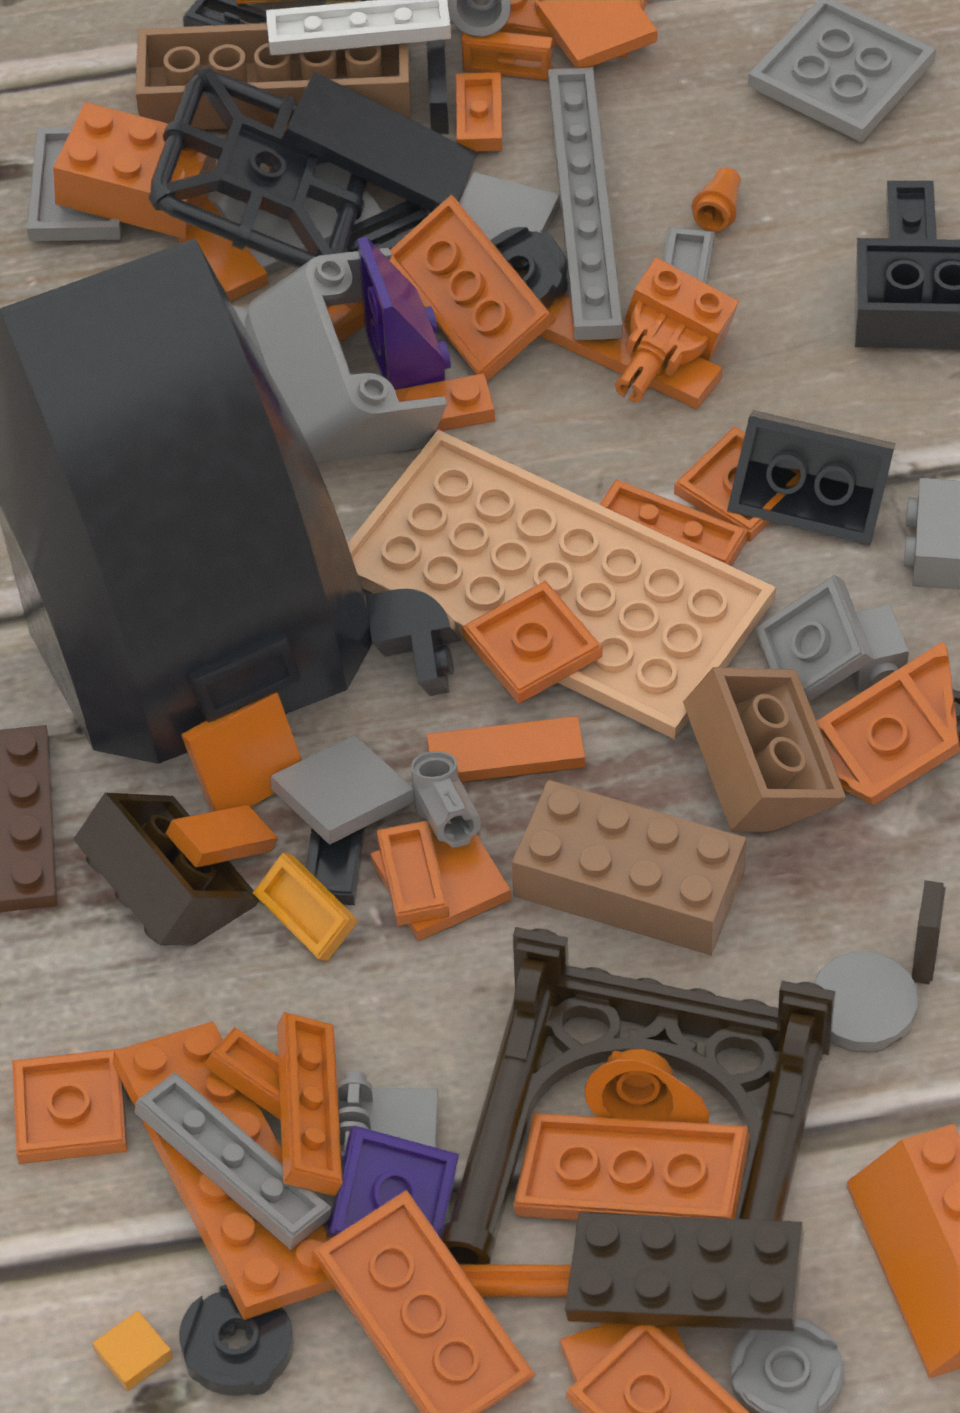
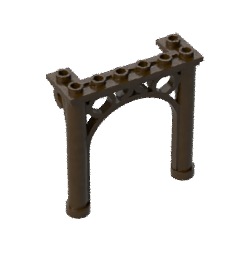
M515 927L513 933L514 999L450 1222L443 1225L440 1233V1239L458 1264H490L532 1111L545 1092L565 1076L582 1068L607 1062L609 1056L614 1051L623 1052L629 1049H646L656 1052L670 1066L686 1071L708 1083L731 1104L742 1121L743 1126H748L750 1134L749 1152L742 1180L736 1219L783 1221L819 1062L822 1060L823 1054L829 1056L836 991L823 989L812 982L793 983L782 980L779 989L778 1008L755 999H744L741 1001L716 996L712 992L701 988L687 990L663 985L651 978L632 979L612 975L606 970L597 967L582 969L569 966L568 937L558 936L554 932L542 928L528 930ZM587 1017L602 1021L608 1027V1031L599 1039L581 1044L571 1037L563 1027L572 1018ZM620 1020L648 1025L641 1029H629L628 1038H620ZM682 1033L709 1038L705 1046L704 1056L697 1053V1043L688 1040ZM547 1037H552L555 1046L562 1054L549 1061L539 1070ZM739 1048L756 1053L762 1063L755 1070L731 1075L717 1061L716 1057L724 1049ZM767 1082H770L760 1120L747 1092L760 1089Z

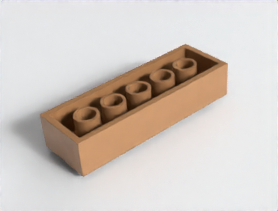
M267 23L138 29L136 100L138 114L141 117L164 123L172 122L184 89L193 77L195 70L210 67L216 72L227 74L282 98L285 94L296 98L295 103L299 104L313 72H316L411 119L409 43L270 56ZM202 96L191 126L200 130L227 129L207 96ZM231 96L243 116L273 127L275 114Z

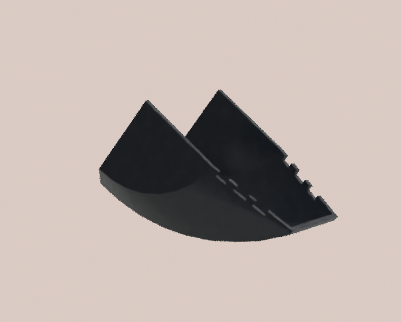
M194 238L0 308V524L29 633L93 751L157 764L188 753L181 734L207 720L202 715L187 673L280 631L284 633L289 641L302 679L277 691L285 714L348 690L372 646L367 607L347 540L329 492L300 427L196 239Z

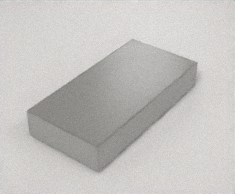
M668 227L663 261L707 284L715 232Z

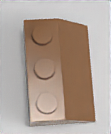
M712 667L683 701L731 832H773L837 806L846 799L796 670Z

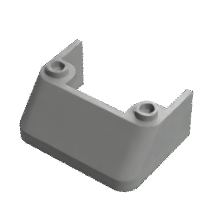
M379 249L390 261L392 256L390 249ZM358 251L321 255L311 259L256 297L251 302L245 317L246 330L300 427L316 463L423 449L435 434L447 406L444 396L399 402L392 384L384 377L374 373L351 375L326 306L363 302Z

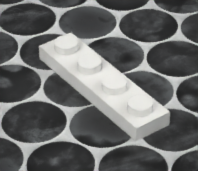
M372 0L266 10L270 56L451 39L447 0Z

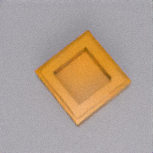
M138 1310L92 1343L94 1352L127 1391L173 1359L171 1349Z

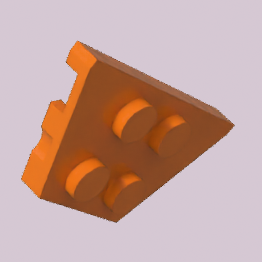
M943 641L816 721L843 791L874 806L960 752L950 660L947 647Z

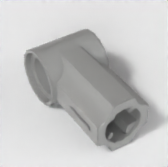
M440 751L419 755L411 764L416 812L419 816L428 820L438 841L448 843L451 848L468 845L471 838L481 831V821L477 810L458 777L457 760L453 755Z

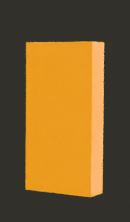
M282 853L253 891V894L319 960L329 961L359 921L292 854Z

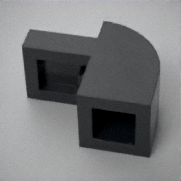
M395 589L367 595L366 602L372 644L385 657L413 651L418 684L430 696L448 693L447 676L454 674V664L449 646L444 644L462 641L460 631L450 615L433 597L415 589Z

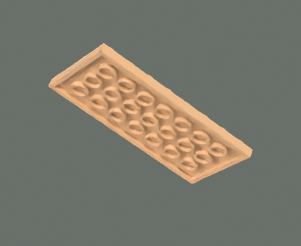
M437 430L348 542L362 588L374 594L395 589L422 591L433 597L456 623L461 636L463 625L546 580L602 646V658L557 683L674 740L689 721L683 701L712 667L726 668L775 600L776 587L440 430Z

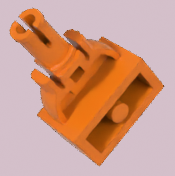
M655 257L634 289L624 320L625 323L630 325L631 336L625 344V351L629 355H632L636 348L637 351L622 376L615 383L617 393L625 397L633 384L632 389L634 390L628 400L639 402L644 397V393L654 377L660 375L668 359L670 360L665 374L668 376L674 375L679 365L689 363L698 357L710 361L728 334L739 301Z

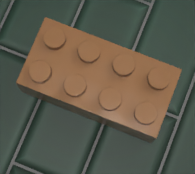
M547 780L512 860L513 896L712 956L745 872L746 837Z

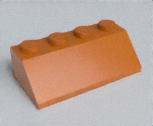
M953 1123L900 1140L847 1181L849 1194L929 1378L960 1369V1135Z

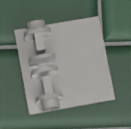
M350 1071L345 1074V1079L337 1087L341 1165L349 1131L354 1125L436 1148L438 1089L372 1087L367 1081L366 1074L363 1072Z

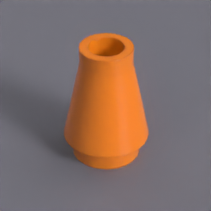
M727 167L718 169L714 177L693 199L692 211L694 220L704 230L718 232L734 222L737 213L738 189L741 184V177L735 170Z

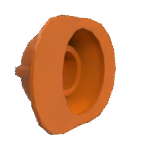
M629 1049L623 1052L614 1051L609 1056L607 1063L602 1064L590 1074L585 1085L586 1103L593 1114L598 1117L710 1124L709 1111L703 1099L689 1086L675 1078L673 1070L663 1057L650 1050Z

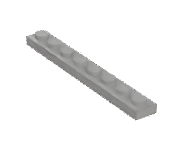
M593 67L548 69V88L574 340L621 339L622 317Z

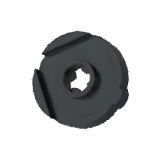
M527 227L511 228L495 236L491 240L492 243L514 269L521 265L529 269L527 275L522 279L546 308L554 300L561 298L568 289V280L566 278L567 261L564 252L552 236L540 230L541 233L529 231Z
M219 1286L220 1292L211 1294L204 1300L203 1296L194 1301L182 1319L179 1342L188 1375L203 1387L219 1394L233 1396L263 1394L271 1389L274 1380L284 1372L292 1357L294 1336L289 1316L281 1307L243 1320L227 1286ZM237 1329H244L246 1339L250 1341L246 1346H242L240 1349H230L228 1343L222 1341L224 1335L233 1336Z

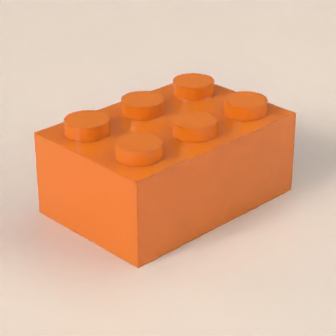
M85 102L53 167L55 204L108 219H117L123 223L187 239L192 225L176 219L162 210H155L148 199L151 193V179L165 144L163 133L168 123ZM190 148L183 149L171 182L215 171L216 159ZM206 194L182 201L201 208Z

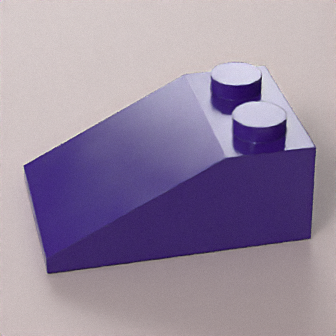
M368 237L357 239L365 335L380 375L392 384L394 390L445 381V369L451 368V359L446 342L444 340L437 342L435 334H438V327L432 307L424 308L418 290Z

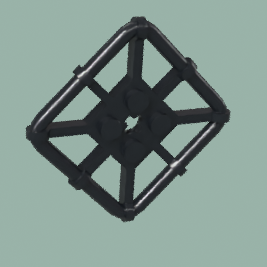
M210 67L195 70L193 77L184 89L173 121L168 123L164 130L163 140L165 144L151 179V193L148 199L155 210H162L176 219L233 241L232 247L242 251L244 247L300 268L317 256L346 252L355 220L362 216L365 203L362 198L368 181L351 173L345 190L314 177L316 165L328 163V161L282 139L288 121L291 120L298 106L295 103L296 98L287 94L282 98L227 74L216 72ZM202 96H207L229 130L226 140L191 126ZM231 96L275 114L273 128L243 116ZM185 148H190L218 160L215 171L171 182L181 152ZM261 164L268 165L270 173L259 168ZM217 191L246 203V207L239 224L182 200ZM306 197L335 208L338 214L329 244H327L303 207ZM258 209L287 220L307 251L253 230L252 227Z

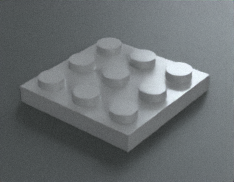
M817 0L749 73L748 87L862 143L935 62L936 48L836 0Z

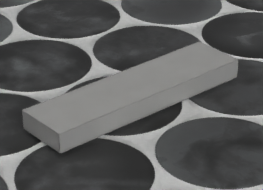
M176 1072L136 1101L134 1113L290 1250L330 1219L332 1207L312 1190L283 1184V1165Z

